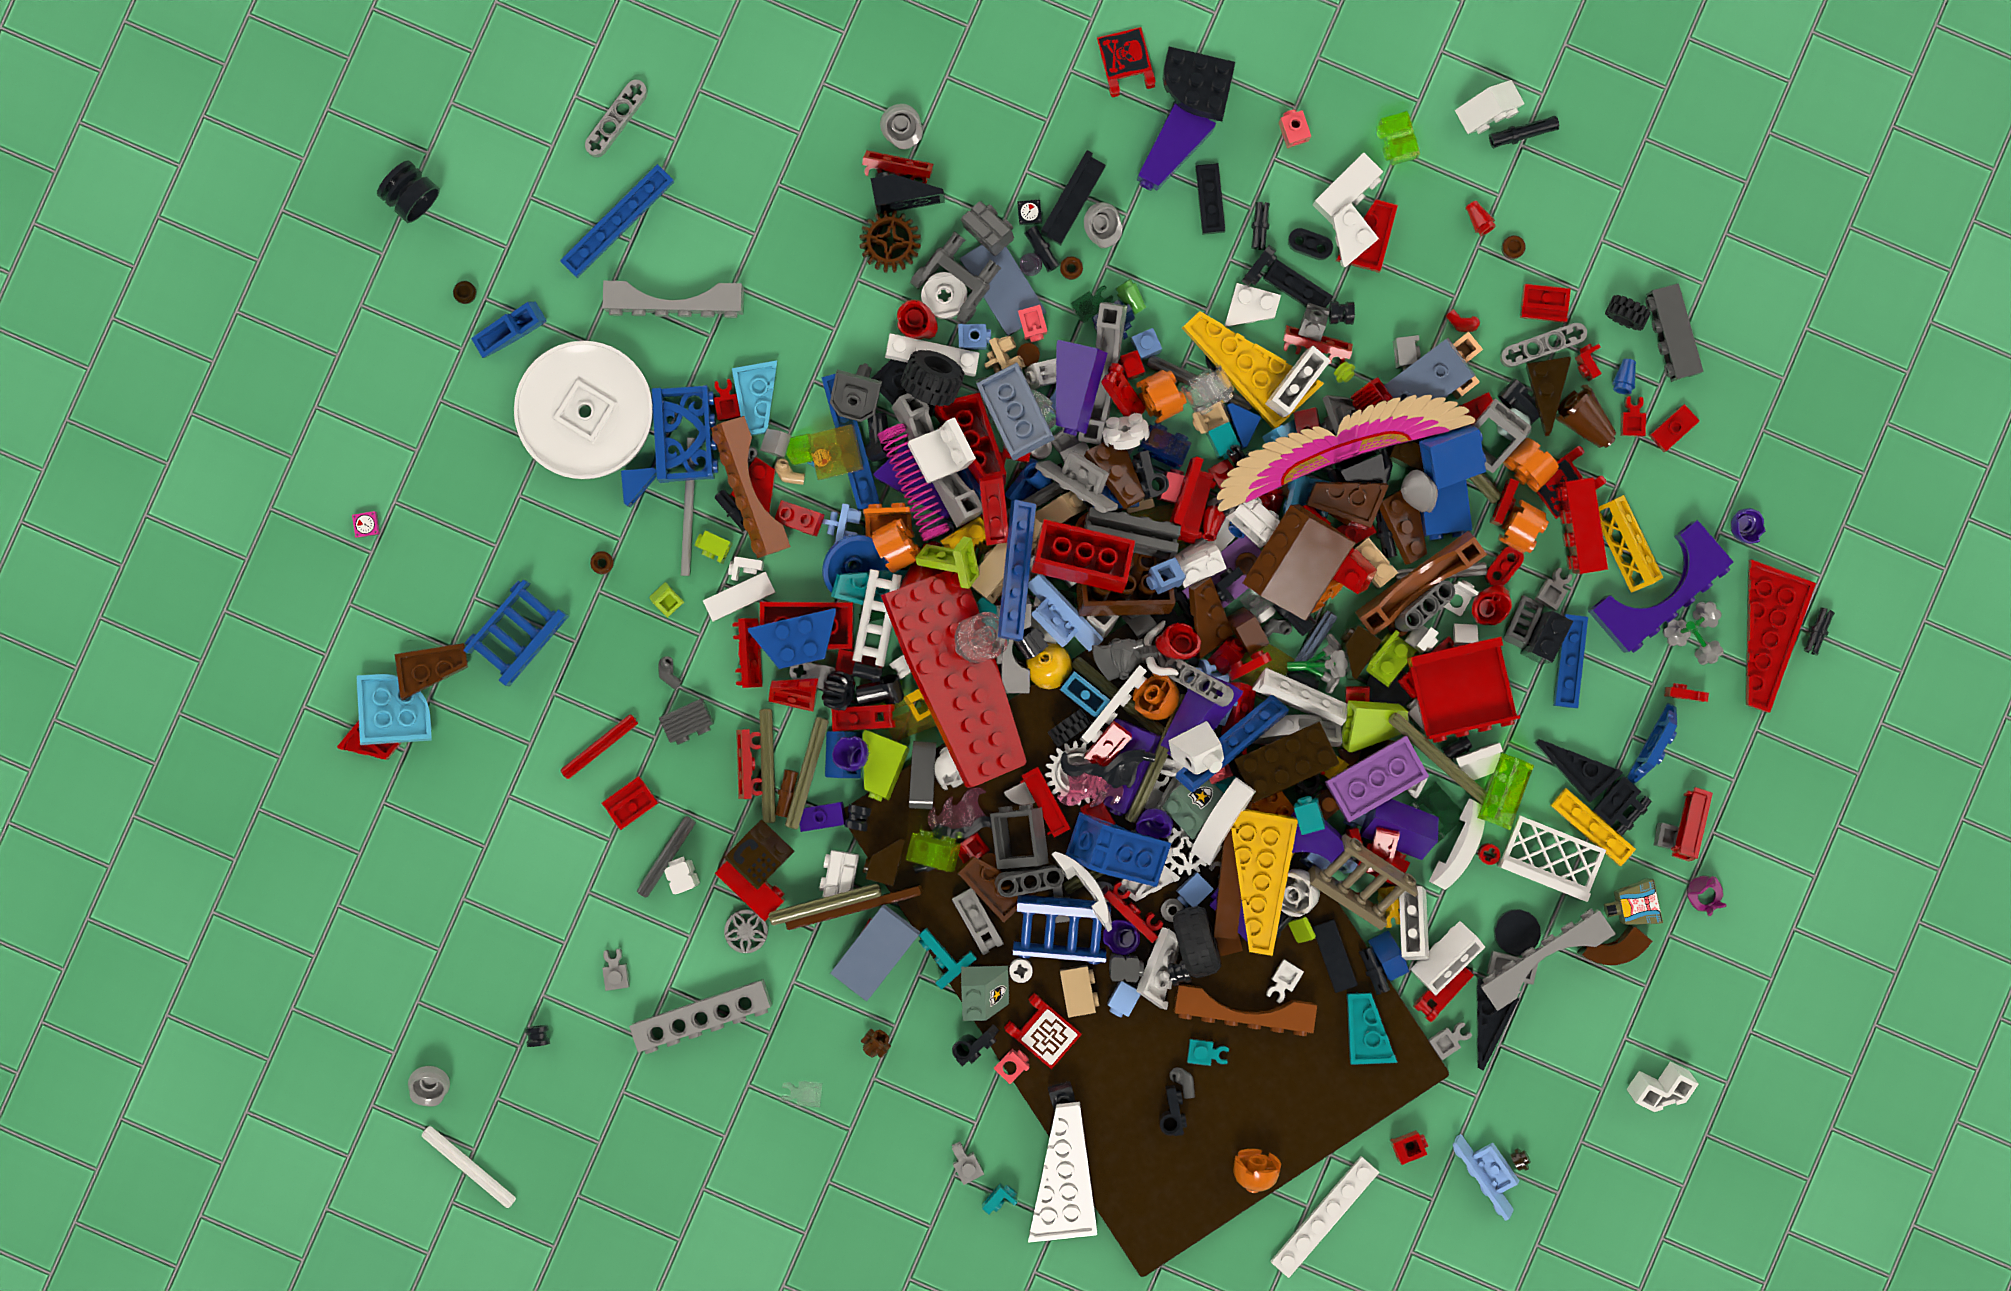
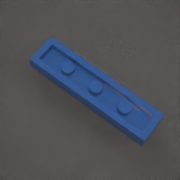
M1564 614L1563 616L1572 620L1573 623L1559 650L1553 706L1578 708L1588 617Z

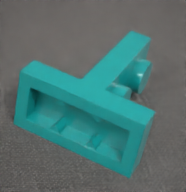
M927 928L919 934L921 938L919 943L927 952L931 949L936 955L934 960L942 969L945 967L948 969L935 982L941 990L961 973V967H968L977 958L970 950L956 962Z

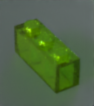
M1501 753L1477 818L1511 830L1534 765L1522 759Z

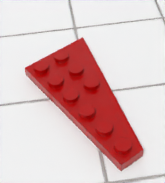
M1752 559L1749 560L1746 705L1770 713L1816 583Z

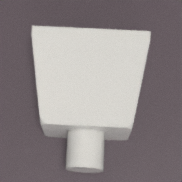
M1207 721L1169 740L1172 758L1192 773L1200 774L1208 769L1212 773H1217L1222 768L1224 760L1222 745Z

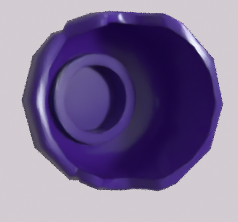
M1753 508L1739 510L1731 520V532L1734 538L1742 543L1760 542V536L1766 532L1764 518L1759 511Z
M856 736L852 738L842 737L836 743L832 752L835 765L851 772L861 769L866 764L869 756L868 745Z
M1149 808L1139 816L1135 830L1137 833L1158 839L1166 838L1172 833L1173 820L1163 810Z
M1117 919L1112 921V930L1108 932L1106 928L1104 929L1103 942L1113 953L1128 955L1134 952L1140 944V932L1130 921Z

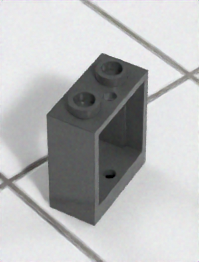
M1033 804L1020 805L1019 810H1013L1012 806L999 807V812L990 814L997 869L1040 866L1049 863L1042 807L1033 808ZM1029 816L1034 855L1012 857L1007 817Z

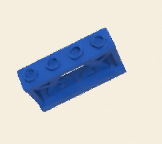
M708 385L666 389L652 388L656 473L659 483L715 479V473H718V460L714 459L713 450H717V444L713 441L711 430L712 427L716 426L715 414H711V405L715 404L714 392L710 391ZM682 396L680 405L664 400V397ZM691 396L700 397L702 399V407L697 410L694 408L695 402H692L687 410L684 408L687 399ZM675 413H677L678 416L675 423L668 424L667 417L672 416L675 418ZM704 415L705 426L698 417ZM683 417L689 420L699 431L697 438L686 451H684L678 441L666 436V433L678 428ZM705 440H706V451L700 449V448L702 447V445L704 444ZM671 446H676L679 449L680 455L677 456L676 450L674 454H670L668 449ZM704 457L706 465L702 470L695 471L689 467L687 461L690 458L693 463L699 465L697 458ZM683 464L687 471L686 473L669 474L668 470Z

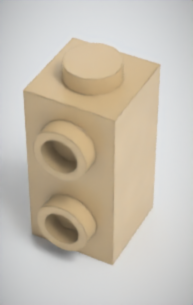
M1070 491L1035 512V518L1041 523L1046 519L1064 524L1085 511L1087 507L1082 500L1077 498L1075 493Z

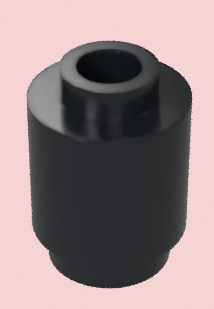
M1301 671L1287 672L1286 677L1318 690L1319 680H1316V675Z

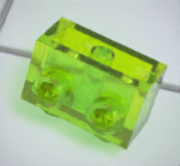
M920 829L919 833H912L906 860L953 872L961 844L955 843L956 838L942 835L940 839L933 837V832Z

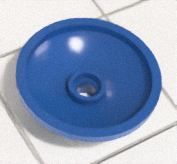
M866 535L847 536L836 542L827 552L822 566L823 580L828 590L832 593L837 574L869 572L870 569L878 571L889 570L885 565L889 562L884 557L880 558L871 537ZM854 561V564L848 567L849 562Z

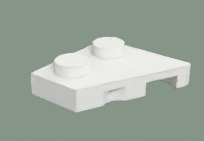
M1348 203L1331 217L1333 229L1336 232L1335 240L1337 247L1339 246L1340 264L1342 267L1349 265L1379 239L1352 203Z

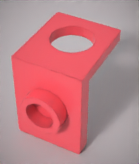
M1012 1048L994 1067V1070L1011 1084L1023 1070L1027 1071L1030 1068L1027 1062L1029 1058L1021 1050L1016 1052ZM1008 1061L1014 1062L1017 1067L1015 1073L1011 1075L1003 1071V1065Z

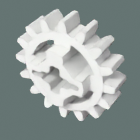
M1181 827L1180 831L1173 828V835L1166 837L1168 842L1172 844L1178 836L1180 841L1176 847L1170 846L1165 864L1171 862L1170 870L1173 871L1177 867L1178 874L1180 875L1183 873V870H1186L1188 875H1191V869L1200 872L1198 866L1200 864L1206 866L1207 864L1200 858L1192 864V858L1195 854L1191 851L1188 852V860L1186 859L1184 853L1180 852V849L1183 848L1184 839L1188 847H1193L1194 844L1189 841L1187 833ZM1172 856L1182 858L1183 865L1176 863Z

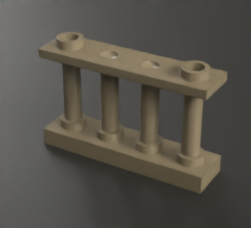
M1344 834L1342 836L1344 851L1326 869H1320L1313 865L1308 870L1310 884L1382 930L1387 925L1385 910L1401 894L1407 891L1414 897L1418 895L1416 880L1409 873H1403L1365 848L1358 839H1352ZM1352 856L1362 862L1343 881H1338L1332 877ZM1369 868L1379 873L1362 892H1355L1350 888ZM1387 879L1397 885L1379 904H1374L1367 900Z

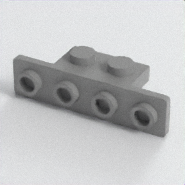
M1075 451L1068 453L1063 469L1049 460L1036 463L1035 468L1041 471L1043 476L1055 480L1061 488L1072 491L1078 499L1089 502L1094 506L1095 510L1106 513L1117 509L1118 504L1102 494L1109 473Z

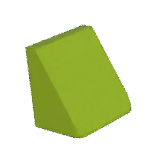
M666 582L649 597L652 603L667 618L684 603Z
M1300 916L1288 923L1298 943L1315 939V933L1307 917Z

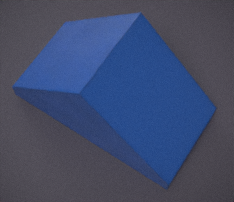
M1230 403L1227 404L1226 409L1232 420L1231 424L1236 438L1241 446V450L1248 446L1261 417Z
M646 468L621 471L624 504L630 508L656 479V469Z
M1388 930L1367 940L1369 945L1373 947L1375 956L1379 964L1382 965L1383 972L1389 981L1410 972L1405 959L1402 957V951Z

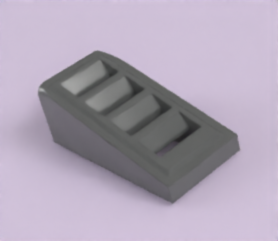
M1523 595L1503 640L1524 649L1529 643L1544 605ZM1523 607H1529L1536 612L1535 614L1523 609ZM1520 614L1532 619L1531 622L1521 618ZM1518 623L1528 628L1527 631L1516 626V624Z

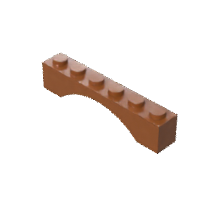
M745 416L725 421L712 427L713 441L719 449L720 461L725 466L728 483L735 494L736 506L741 511L743 525L749 534L751 548L756 554L757 559L791 547L783 525L764 509L753 490L748 471V453L752 436Z
M1468 530L1359 608L1355 613L1367 630L1375 635L1391 624L1408 605L1427 590L1446 578L1468 569L1487 554Z
M1179 983L1176 988L1173 1011L1178 1014L1179 1018L1192 1019V1016H1198L1204 1022L1215 1023V1019L1224 1020V1024L1238 1026L1239 1022L1246 1023L1247 1027L1252 1029H1261V1026H1267L1273 1032L1284 1033V1029L1293 1030L1295 1035L1307 1036V1032L1314 1033L1317 1005L1312 1002L1290 1000L1282 1006L1271 1010L1259 1012L1240 1011L1218 1003L1200 986Z

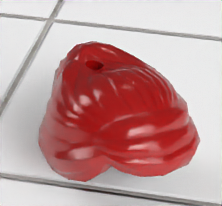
M913 299L907 300L899 307L897 311V326L905 337L918 340L935 337L938 331V324L935 315L926 304Z
M1501 585L1491 586L1482 590L1474 598L1472 615L1478 624L1483 626L1497 625L1506 619L1512 608L1508 589Z
M1175 623L1168 626L1155 640L1158 651L1162 655L1175 660H1186L1196 656L1200 652L1202 643L1200 637L1193 631L1191 626L1183 623Z

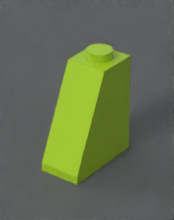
M1348 700L1347 718L1343 725L1341 745L1348 752H1355L1401 735L1388 720L1392 714L1398 713L1405 720L1409 721L1408 711L1400 704Z
M864 729L863 741L868 745L869 750L868 760L864 765V789L870 793L868 797L880 802L883 798L889 800L910 749L903 744Z

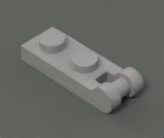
M971 888L952 898L983 955L989 953V949L1004 944L979 898ZM989 932L992 938L984 941L981 936Z

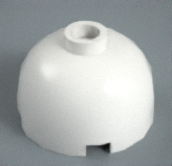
M947 747L939 752L940 756L937 758L934 768L939 784L946 790L948 789L946 785L951 784L954 788L962 784L963 781Z
M1291 869L1288 871L1281 908L1283 913L1300 917L1310 912L1318 903L1320 890L1310 884L1309 872L1303 869Z

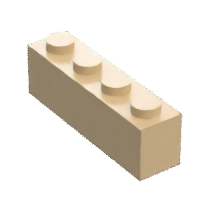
M1036 518L1034 521L1031 557L1035 553L1042 525ZM1007 543L997 544L993 550L985 554L983 562L978 567L980 575L971 586L992 604L1002 593Z

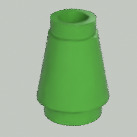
M1129 279L1116 288L1117 296L1126 305H1130L1134 314L1146 308L1136 282L1133 283Z

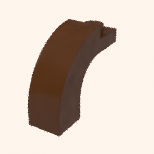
M1629 925L1615 941L1600 944L1597 947L1582 946L1577 953L1598 964L1620 965L1639 957L1653 941L1635 926Z

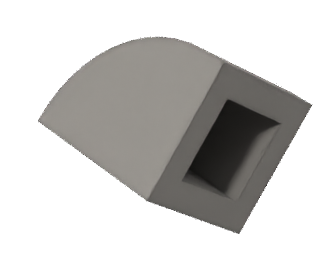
M767 429L760 451L784 458L791 435L782 431Z

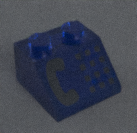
M1150 424L1148 427L1149 437L1146 441L1145 437L1143 438L1137 452L1148 450L1151 458L1179 470L1192 444L1188 441L1189 438L1177 432L1173 435L1167 432L1168 428L1161 424Z

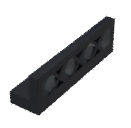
M1088 150L1085 152L1041 229L1042 236L1060 246L1106 168V165L1093 158V153Z

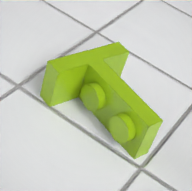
M963 536L954 549L926 544L916 556V563L919 566L957 572L961 588L969 589L980 575L972 538Z

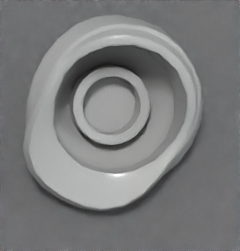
M907 104L893 105L881 117V131L884 137L895 147L903 150L909 149L922 139L921 119L916 110Z
M1100 202L1092 205L1087 210L1084 216V228L1090 240L1100 248H1108L1117 243L1122 235V224L1117 209L1110 203Z
M1419 470L1409 472L1404 478L1401 486L1404 500L1418 511L1432 512L1436 505L1438 490L1431 478Z
M424 1066L416 1069L408 1080L410 1098L418 1105H439L449 1091V1077L443 1070L435 1066Z

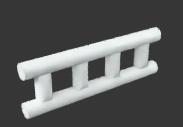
M870 569L852 660L861 662L862 656L865 655L875 657V665L884 666L892 624L884 603L874 601L876 587L889 589L890 592L899 589L902 575L893 574L891 581L878 578L879 571ZM872 610L885 612L883 626L869 623ZM867 632L881 635L878 649L865 646Z

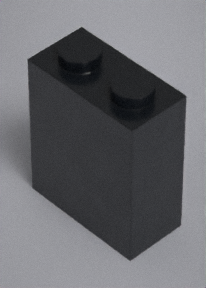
M1554 611L1541 613L1529 643L1522 650L1521 655L1539 664L1553 663L1573 621Z

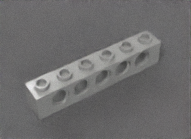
M764 979L632 1023L629 1027L637 1051H644L645 1054L659 1050V1045L666 1043L667 1047L680 1043L679 1038L688 1036L689 1039H693L703 1035V1030L710 1028L711 1032L722 1029L724 1028L723 1023L732 1021L733 1024L745 1021V1016L754 1013L755 1017L766 1014L772 1003ZM748 997L752 1002L751 1008H743L740 1005V999ZM724 1004L729 1007L730 1013L728 1016L719 1014V1005ZM704 1012L708 1017L707 1023H699L696 1019V1014ZM681 1019L685 1022L686 1028L684 1031H678L674 1027L675 1020ZM654 1027H660L663 1030L664 1035L662 1038L653 1036L652 1030Z

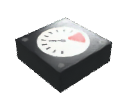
M1040 199L1017 201L1019 226L1042 224Z

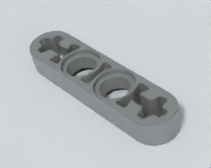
M632 80L626 85L586 139L585 148L591 156L601 157L607 152L644 102L648 91L642 81ZM640 86L642 94H636L632 98L633 102H635V104L632 105V103L628 99H625V97L628 96V98L630 99L633 96L632 88L634 87L637 89ZM620 104H627L629 106V112L626 115H619L617 113V108ZM607 122H613L616 125L615 131L611 134H607L603 130ZM600 132L608 140L605 142L602 139L599 143L601 149L592 151L591 143H598L601 138L597 134Z
M1573 323L1510 345L1501 352L1500 361L1505 367L1511 368L1572 347L1585 340L1587 329L1581 323ZM1573 328L1576 331L1580 330L1581 335L1578 336V340L1576 337L1565 339V335L1572 333ZM1551 335H1556L1560 339V345L1556 348L1551 347L1548 343ZM1529 343H1535L1539 347L1536 355H1530L1527 352V345ZM1508 351L1512 354L1522 351L1523 355L1517 356L1513 363L1511 359H1506V356L1509 354Z
M1171 658L1166 663L1165 668L1171 667L1175 669L1177 667L1182 670L1178 675H1167L1174 681L1219 706H1227L1232 701L1233 690L1224 683L1180 659L1175 660ZM1191 673H1194V679L1190 683H1188L1187 680L1189 675ZM1210 681L1209 688L1203 691V685ZM1217 690L1223 693L1222 697L1215 694Z

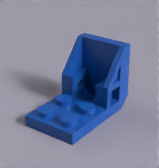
M1079 813L1066 856L1093 871L1157 887L1171 843L1131 832L1110 822L1088 814Z

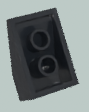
M888 172L878 173L875 175V178H870L878 214H883L884 211L890 213L945 203L942 188L894 174L889 175Z

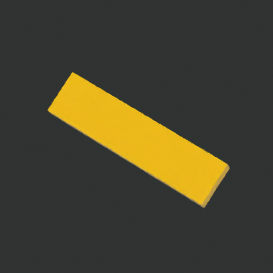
M1564 788L1550 806L1594 845L1605 849V854L1618 866H1622L1636 850L1567 788Z

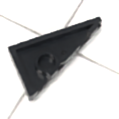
M1537 739L1534 742L1589 803L1623 773L1619 769L1558 747L1547 741Z
M1478 977L1477 1068L1484 1071L1520 998L1517 997V999L1497 1011L1480 986L1484 982Z

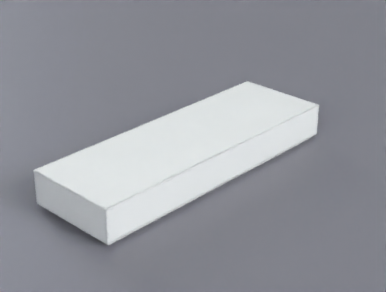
M765 571L703 600L714 622L776 592Z

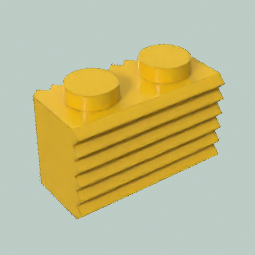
M979 516L941 540L943 547L954 549L963 536L972 538L974 549L975 546H979V543L983 544L985 532L981 517Z

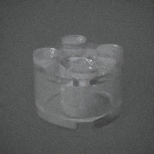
M1216 365L1218 369L1216 371H1212L1209 368L1188 381L1190 386L1187 388L1184 385L1181 386L1180 389L1195 413L1200 412L1201 415H1204L1213 409L1212 405L1219 401L1225 403L1234 397L1232 394L1234 387L1221 365Z
M983 612L962 620L955 632L956 653L973 663H982L996 658L1008 647L1009 639L998 638L1000 617L991 612Z

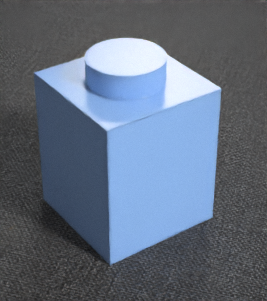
M1124 980L1119 981L1107 1002V1005L1111 1007L1109 1011L1119 1017H1122L1123 1014L1129 1017L1141 994L1136 992L1137 988Z

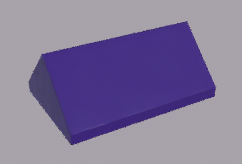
M1390 799L1367 812L1360 830V836L1373 841L1376 827L1399 831L1400 836L1396 850L1423 860L1438 842L1439 817Z

